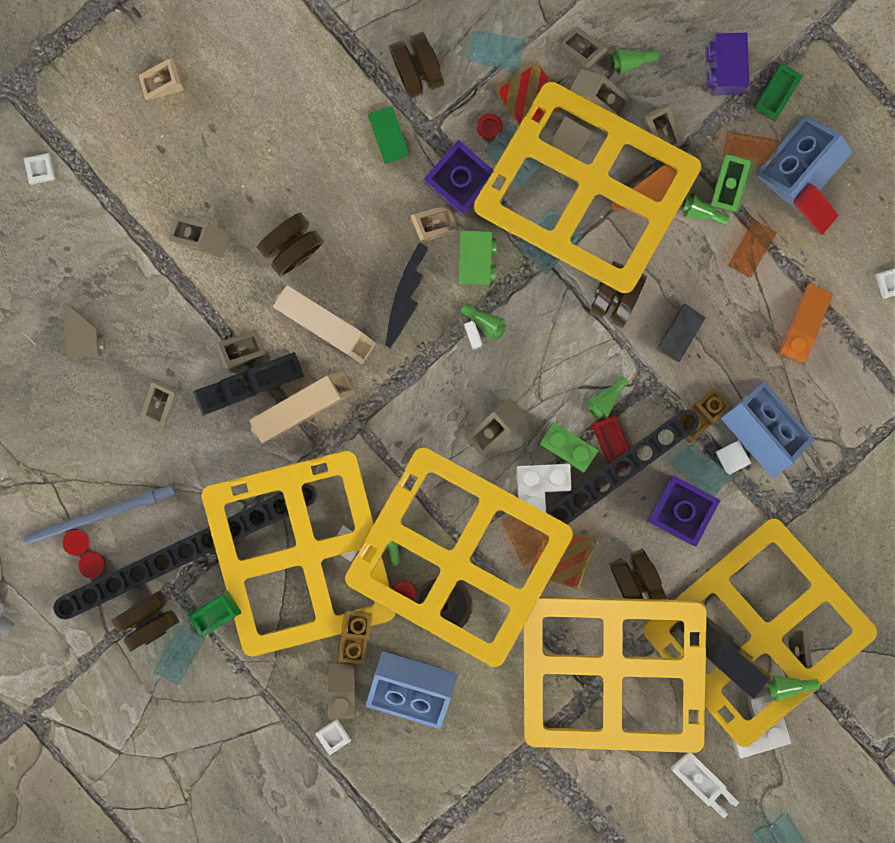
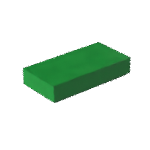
M780 63L753 109L775 122L803 76Z
M390 106L367 114L384 164L386 165L409 157L393 107Z
M226 591L188 615L202 638L242 612L229 591Z

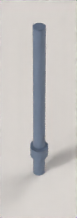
M172 484L154 491L149 489L142 492L140 496L24 535L25 543L30 545L143 505L148 507L157 504L158 500L176 494L174 486Z

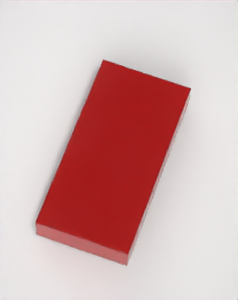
M811 183L806 186L793 202L812 228L820 235H823L839 216L817 187Z
M616 414L591 424L608 464L630 449ZM620 461L616 465V471L630 464L626 461Z

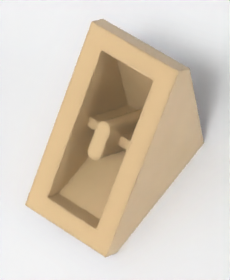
M169 58L139 75L145 100L185 90L179 67L174 58Z
M449 205L411 215V221L422 244L458 229Z

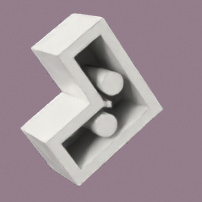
M570 464L516 467L517 497L545 513V493L571 491Z
M769 691L759 693L754 699L751 696H747L752 718L775 700L774 697L769 696ZM784 718L749 747H741L732 739L736 755L740 759L791 744Z

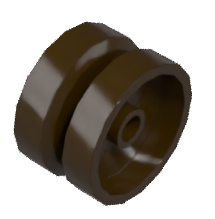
M423 31L410 37L413 54H410L406 44L401 40L389 45L394 64L410 100L423 95L424 89L421 77H423L427 87L432 91L444 86L437 56Z
M301 212L291 216L273 229L256 247L265 259L276 256L272 261L271 267L279 277L286 275L303 264L324 243V240L316 231L305 233L310 223Z
M613 261L611 264L619 269L625 266L616 261ZM642 274L635 288L629 293H621L600 282L594 294L595 299L589 313L602 318L607 314L612 305L614 308L610 316V323L623 328L638 300L647 276Z
M643 548L630 553L633 571L630 570L627 562L622 558L609 563L611 572L624 599H644L642 594L645 593L647 599L667 600L659 574Z
M437 578L426 582L418 590L414 600L415 603L422 604L425 601ZM458 581L446 601L448 609L441 611L440 614L442 618L463 628L468 623L473 612V600L469 590Z
M161 590L111 620L117 632H124L132 626L135 627L136 630L125 636L123 640L130 652L143 644H150L166 634L167 629L180 622L173 610H168L157 617L155 612L166 606L168 602Z

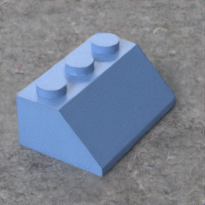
M805 115L758 169L755 175L781 199L795 207L793 202L809 183L815 185L820 191L853 151L841 134Z
M764 380L721 418L728 429L736 435L744 447L772 478L791 466L815 440Z
M382 651L365 707L441 729L458 674Z

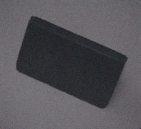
M683 304L657 350L680 362L706 317L687 304Z

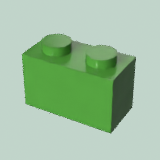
M729 154L725 155L712 199V206L733 212L740 211L754 161Z
M460 231V286H490V280H496V265L491 264V254H496L497 238H492V232Z
M555 422L551 424L538 444L582 473L586 471L599 451Z

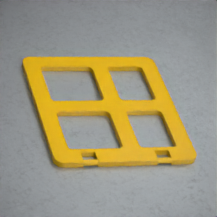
M548 82L541 88L487 183L478 195L474 209L482 218L621 293H629L635 288L701 170V163L696 157L555 82ZM560 107L607 133L606 140L591 164L587 165L539 139L542 129L555 108ZM537 109L545 112L540 123L532 120ZM629 144L676 169L677 175L661 202H655L609 177L608 172L624 145ZM527 157L545 164L579 184L561 218L551 231L509 210L500 203ZM498 176L506 179L500 191L492 187ZM596 195H602L648 220L649 224L622 269L616 268L572 244L570 241Z
M419 448L414 452L398 484H396L365 539L362 548L347 571L345 581L352 589L487 665L499 667L506 660L573 538V531L569 525L432 450ZM428 473H434L479 498L477 508L452 550L439 546L403 526L401 522ZM411 474L418 479L412 490L408 491L403 486ZM499 510L549 537L548 544L527 582L521 589L513 587L475 566L470 561L491 520ZM390 542H395L440 567V574L422 604L415 603L372 578V572ZM370 545L378 549L371 563L363 560ZM459 580H464L510 607V612L492 643L481 640L441 617V610Z
M348 450L340 451L323 457L206 486L202 492V500L226 590L229 591L242 612L234 620L244 653L248 656H257L341 634L345 613L336 614L333 611L321 562L325 558L352 551H360L374 525L356 455ZM322 463L327 464L328 471L313 475L311 466ZM340 475L343 478L355 529L352 532L317 540L311 527L302 485ZM247 484V492L233 495L232 486ZM277 490L282 491L296 540L295 546L243 560L239 559L224 509L225 504ZM370 545L363 560L371 563L378 549ZM381 556L372 572V578L389 587ZM294 566H301L304 570L314 608L315 620L265 634L258 633L244 581L247 578ZM375 601L372 606L354 610L372 613L371 626L389 622L395 616V612Z
M778 519L766 521L675 599L702 602L711 594L717 595L751 634L750 640L741 648L753 657V662L762 654H768L789 678L800 679L801 681L818 679L819 687L872 643L877 636L875 625ZM774 543L808 579L811 587L771 622H765L730 583V578L769 544ZM827 602L851 627L852 634L816 665L807 669L782 642V638L818 606ZM651 619L644 627L645 637L663 658H672L665 650L671 643L681 654L677 658H681L684 655V649L670 634V629L680 620ZM718 667L711 673L705 674V707L741 747L751 746L815 691H802L800 694L778 702L773 700L755 717L747 721L722 694L723 687L732 680ZM724 706L735 717L729 723L718 712Z
M540 596L524 625V738L526 743L532 747L689 753H696L702 750L704 746L705 605L695 600ZM546 616L601 618L604 622V653L600 656L546 654L543 651V618ZM625 619L683 621V657L625 656L623 654V621ZM690 632H699V645H690ZM545 674L601 676L603 678V728L598 730L545 727L543 724V676ZM626 676L681 678L684 682L683 730L681 732L624 730L622 727V679ZM689 709L698 710V722H689Z

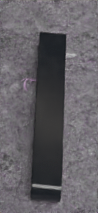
M689 409L678 412L556 502L549 509L548 514L552 516L556 508L564 509L567 513V519L563 523L568 525L693 433L699 426L698 415ZM684 414H691L695 419L694 425L689 429L682 428L680 425V418ZM667 429L673 433V440L671 443L664 445L659 442L658 435L662 430ZM642 445H647L652 449V456L647 460H642L637 456V450ZM620 461L628 462L631 466L630 473L625 476L619 475L616 472L617 463ZM598 477H606L609 480L610 486L607 490L599 491L596 489L594 482ZM582 492L588 496V503L585 506L580 507L574 503L573 497L576 493Z

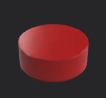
M485 114L477 122V133L486 141L496 140L502 133V121L495 114Z
M71 530L63 538V548L69 555H83L90 547V538L82 530Z
M97 552L86 553L79 560V571L86 578H97L104 573L106 561Z
M400 580L392 587V590L412 601L415 600L417 588L411 581Z

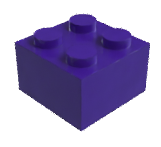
M748 32L716 33L712 40L709 41L708 47H705L706 63L710 62L709 73H706L707 89L711 88V96L742 95L749 87Z
M457 140L424 178V184L464 217L474 206L493 169L460 140Z
M670 475L646 522L696 547L721 500L674 475Z

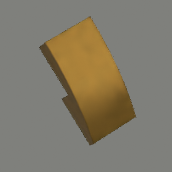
M715 387L689 408L699 417L698 428L685 438L689 443L693 442L732 407ZM684 414L680 418L682 428L689 429L695 423V419L691 414Z
M345 611L338 649V662L365 663L372 613Z

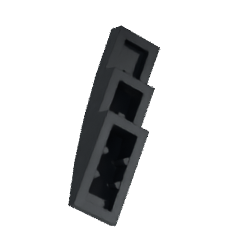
M420 242L405 267L395 293L386 338V347L389 349L392 348L418 307V303L412 300L411 297L422 281L423 275L417 272L416 269L428 252V247Z
M293 352L197 389L193 393L202 416L300 379L304 377L296 353Z
M706 616V657L753 699L756 698L772 676L752 661L753 657L734 643L732 636ZM680 621L677 627L684 633V622ZM690 632V641L694 645H699V632Z

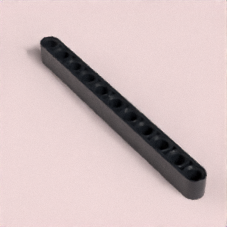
M305 483L302 485V488L307 487L312 491V499L305 503L306 507H309L316 502L318 493L313 485ZM283 492L227 518L228 524L231 521H236L241 527L240 533L237 536H232L233 542L288 517V510L284 514L278 513L275 510V502L280 498L285 499ZM255 510H260L264 513L265 519L260 525L254 524L251 520V514ZM210 527L59 597L53 606L54 613L60 619L73 618L215 551V546L208 547L204 543L205 534L211 532ZM184 543L191 545L193 549V554L190 558H184L180 553V548ZM159 555H165L169 559V566L166 569H161L157 566L156 560ZM136 566H140L145 570V577L141 581L133 576V569ZM112 577L118 578L121 582V588L118 592L111 590L109 587V581ZM89 588L97 593V600L94 603H90L85 597V593ZM64 600H69L73 604L71 614H66L62 610L61 606Z

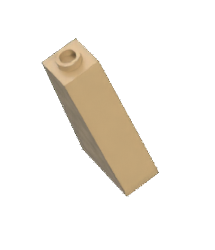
M286 285L284 290L279 291L275 297L274 309L361 365H363L376 345L363 332Z
M343 371L327 375L249 420L252 425L251 431L254 437L260 440L261 443L270 441L354 395L355 392Z

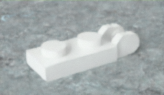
M685 752L670 767L708 806L713 807L723 818L728 814L721 805L715 802L721 793L731 805L736 807L740 803L726 790L727 787L692 753Z

